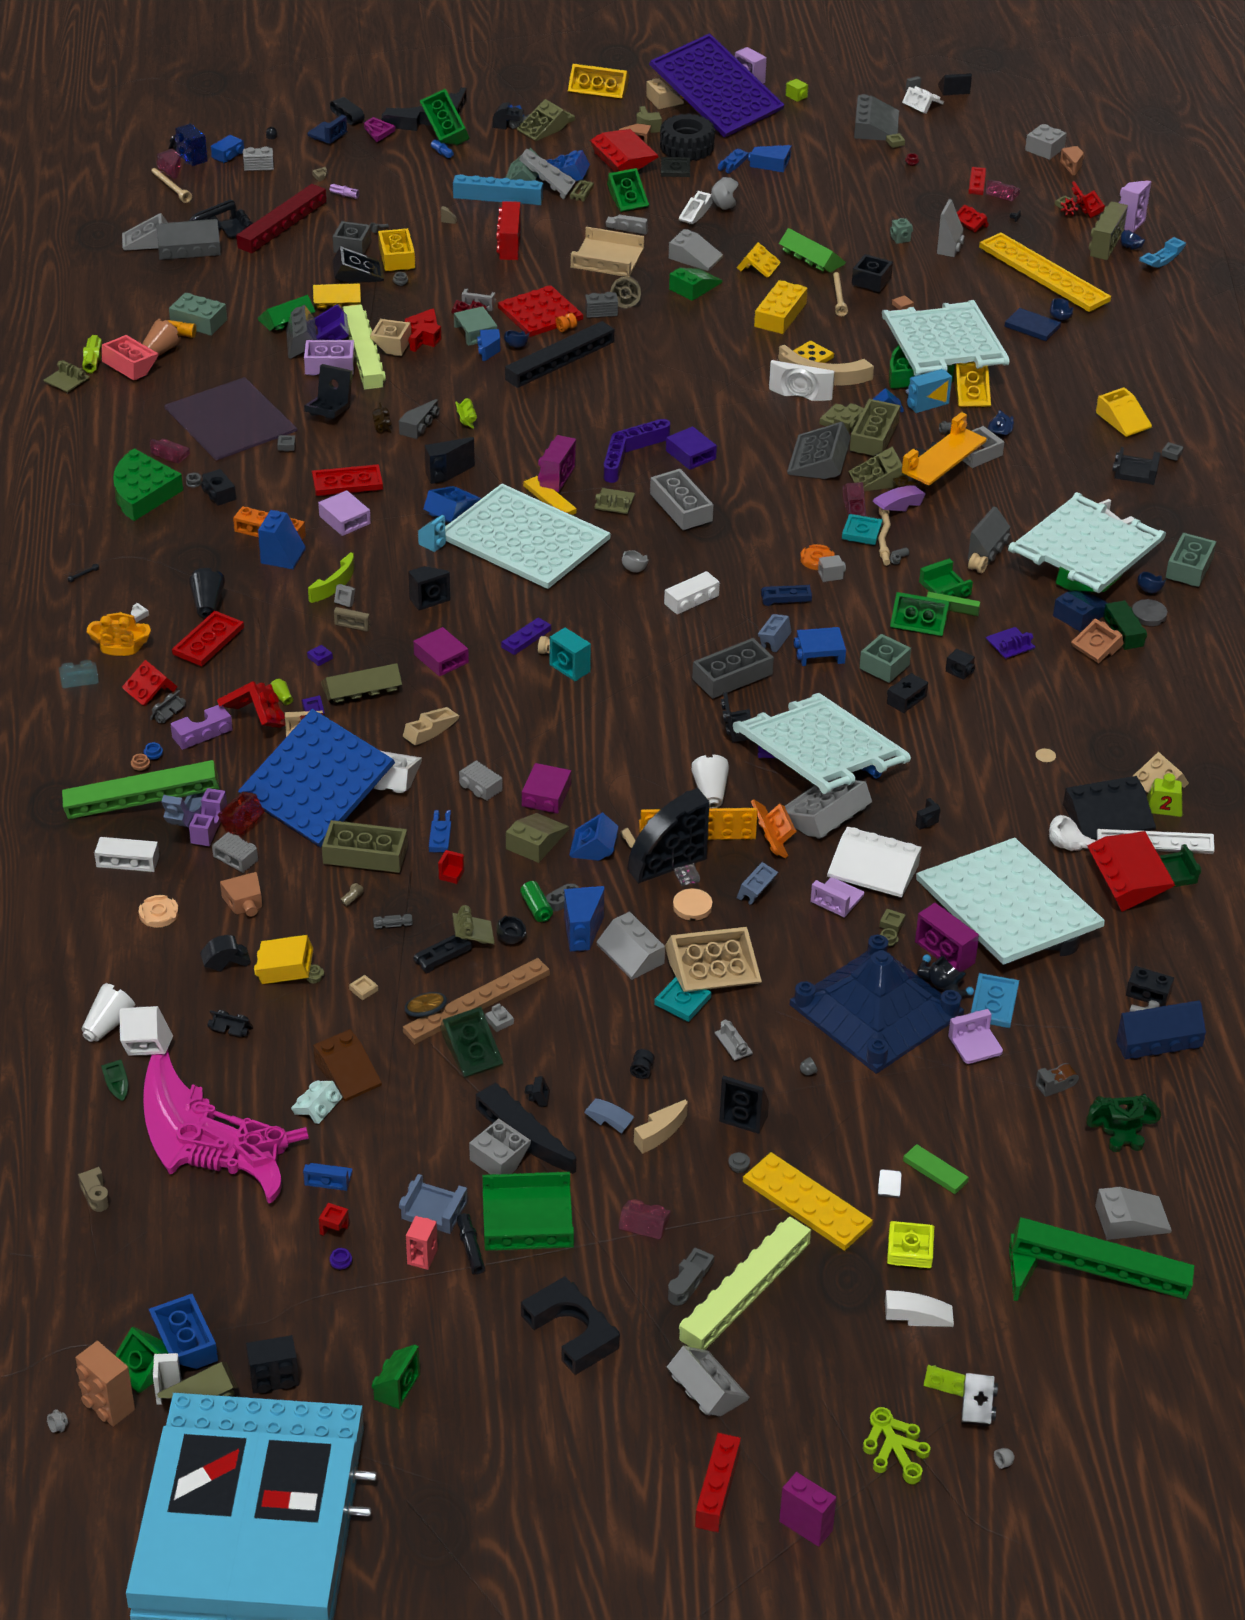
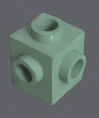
M906 218L892 220L890 233L896 244L910 242L911 233L913 232L912 224Z

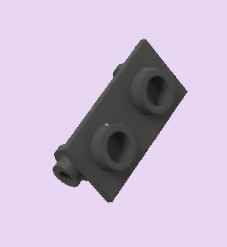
M180 690L174 694L170 693L161 704L157 703L151 710L150 720L156 717L158 723H165L174 715L170 709L175 714L183 709L186 700L178 696Z

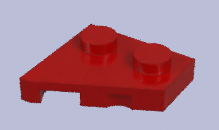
M434 309L405 319V322L411 323V327L419 323L438 325Z

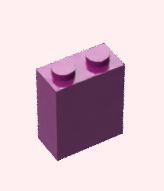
M443 627L413 641L414 655L439 677L469 663L468 648Z
M535 763L522 790V806L558 814L571 786V770Z
M796 1472L782 1488L779 1522L820 1547L833 1531L837 1497Z

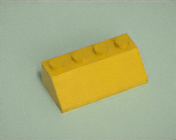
M572 64L568 92L623 99L628 87L629 74L625 70Z

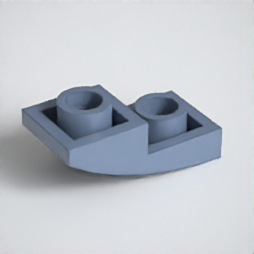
M597 1098L594 1099L584 1112L600 1125L606 1121L621 1134L634 1118L624 1109Z

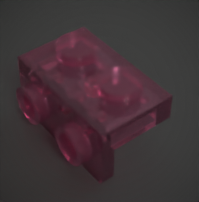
M629 1200L622 1208L619 1229L660 1239L663 1234L664 1225L670 1218L671 1211L665 1210L660 1205L649 1206L640 1200Z

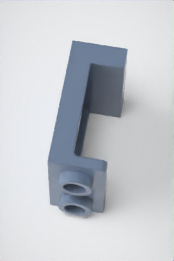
M418 1174L416 1179L410 1182L407 1195L403 1196L400 1200L399 1209H401V1217L410 1222H413L415 1216L429 1218L437 1221V1230L451 1234L457 1222V1216L462 1213L468 1202L467 1188L459 1185L456 1192H451L423 1183V1175Z

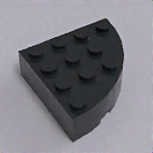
M699 788L686 791L668 803L648 820L646 826L638 835L632 847L627 870L638 884L707 859L709 800Z

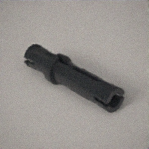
M462 1213L456 1218L460 1228V1240L464 1243L471 1272L473 1274H481L485 1271V1265L476 1238L477 1231L473 1228L470 1214Z

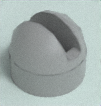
M1001 1448L995 1450L994 1460L999 1468L1002 1469L1012 1465L1015 1456L1010 1449Z

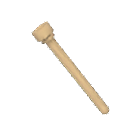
M156 168L152 169V173L179 194V199L182 202L188 203L191 201L192 194L188 190H182Z
M835 272L833 277L838 303L835 306V311L838 316H845L848 313V307L843 301L839 273Z

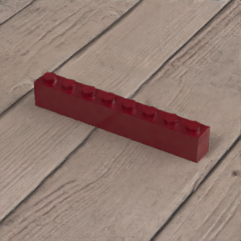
M310 184L236 235L237 248L252 254L326 203V189Z

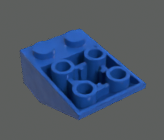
M575 150L568 155H560L556 159L546 160L575 181L583 179L590 166L583 150Z

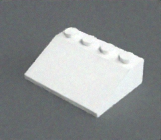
M381 751L391 757L395 764L374 788L377 790L388 788L393 789V792L404 793V791L411 787L422 758Z
M847 827L840 839L827 877L902 897L919 866L921 847L912 843L898 841L894 838L880 836L876 833Z

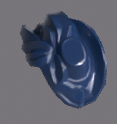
M1124 230L1121 234L1122 245L1127 249L1141 248L1145 240L1130 230Z
M999 410L998 414L990 421L988 430L998 436L1009 434L1013 430V416L1009 418Z

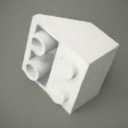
M158 1006L120 1009V1041L128 1056L166 1053L173 1034Z

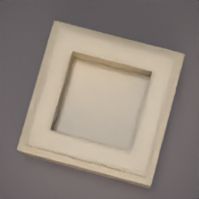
M364 975L349 984V990L361 1000H364L378 991V985Z

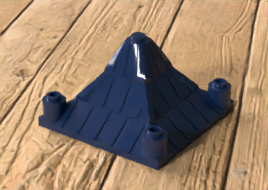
M882 935L871 936L865 953L817 984L813 985L807 981L798 983L795 987V996L790 999L791 1007L875 1074L950 1025V1019L963 1016L964 1009L960 1007L961 995L957 991L946 990L941 994L931 987V985L919 978L918 975L907 969L906 966L887 952L888 939Z

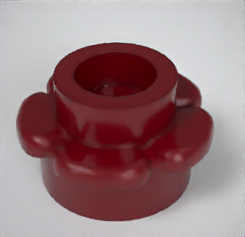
M915 153L907 154L905 158L906 163L909 166H915L919 162L918 155Z

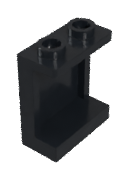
M1121 447L1120 453L1116 452L1112 471L1115 472V479L1154 485L1161 453L1154 452L1153 459L1151 460L1124 455V447Z

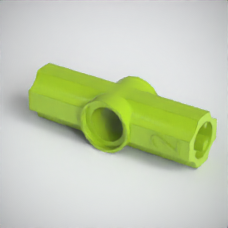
M92 335L88 338L87 346L83 348L82 367L87 373H93L97 370L98 361H101L102 339L97 335Z

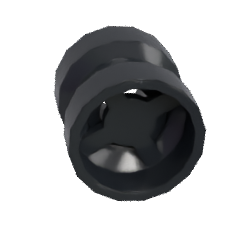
M645 1049L637 1050L630 1066V1073L636 1078H647L650 1075L651 1066L655 1060L654 1054Z

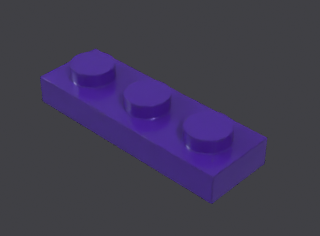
M538 617L503 640L501 648L516 655L541 636L550 632L551 624Z

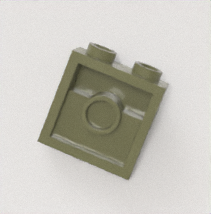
M836 403L820 418L819 424L829 426L843 421L847 431L850 433L854 429L864 408L852 403L847 407Z

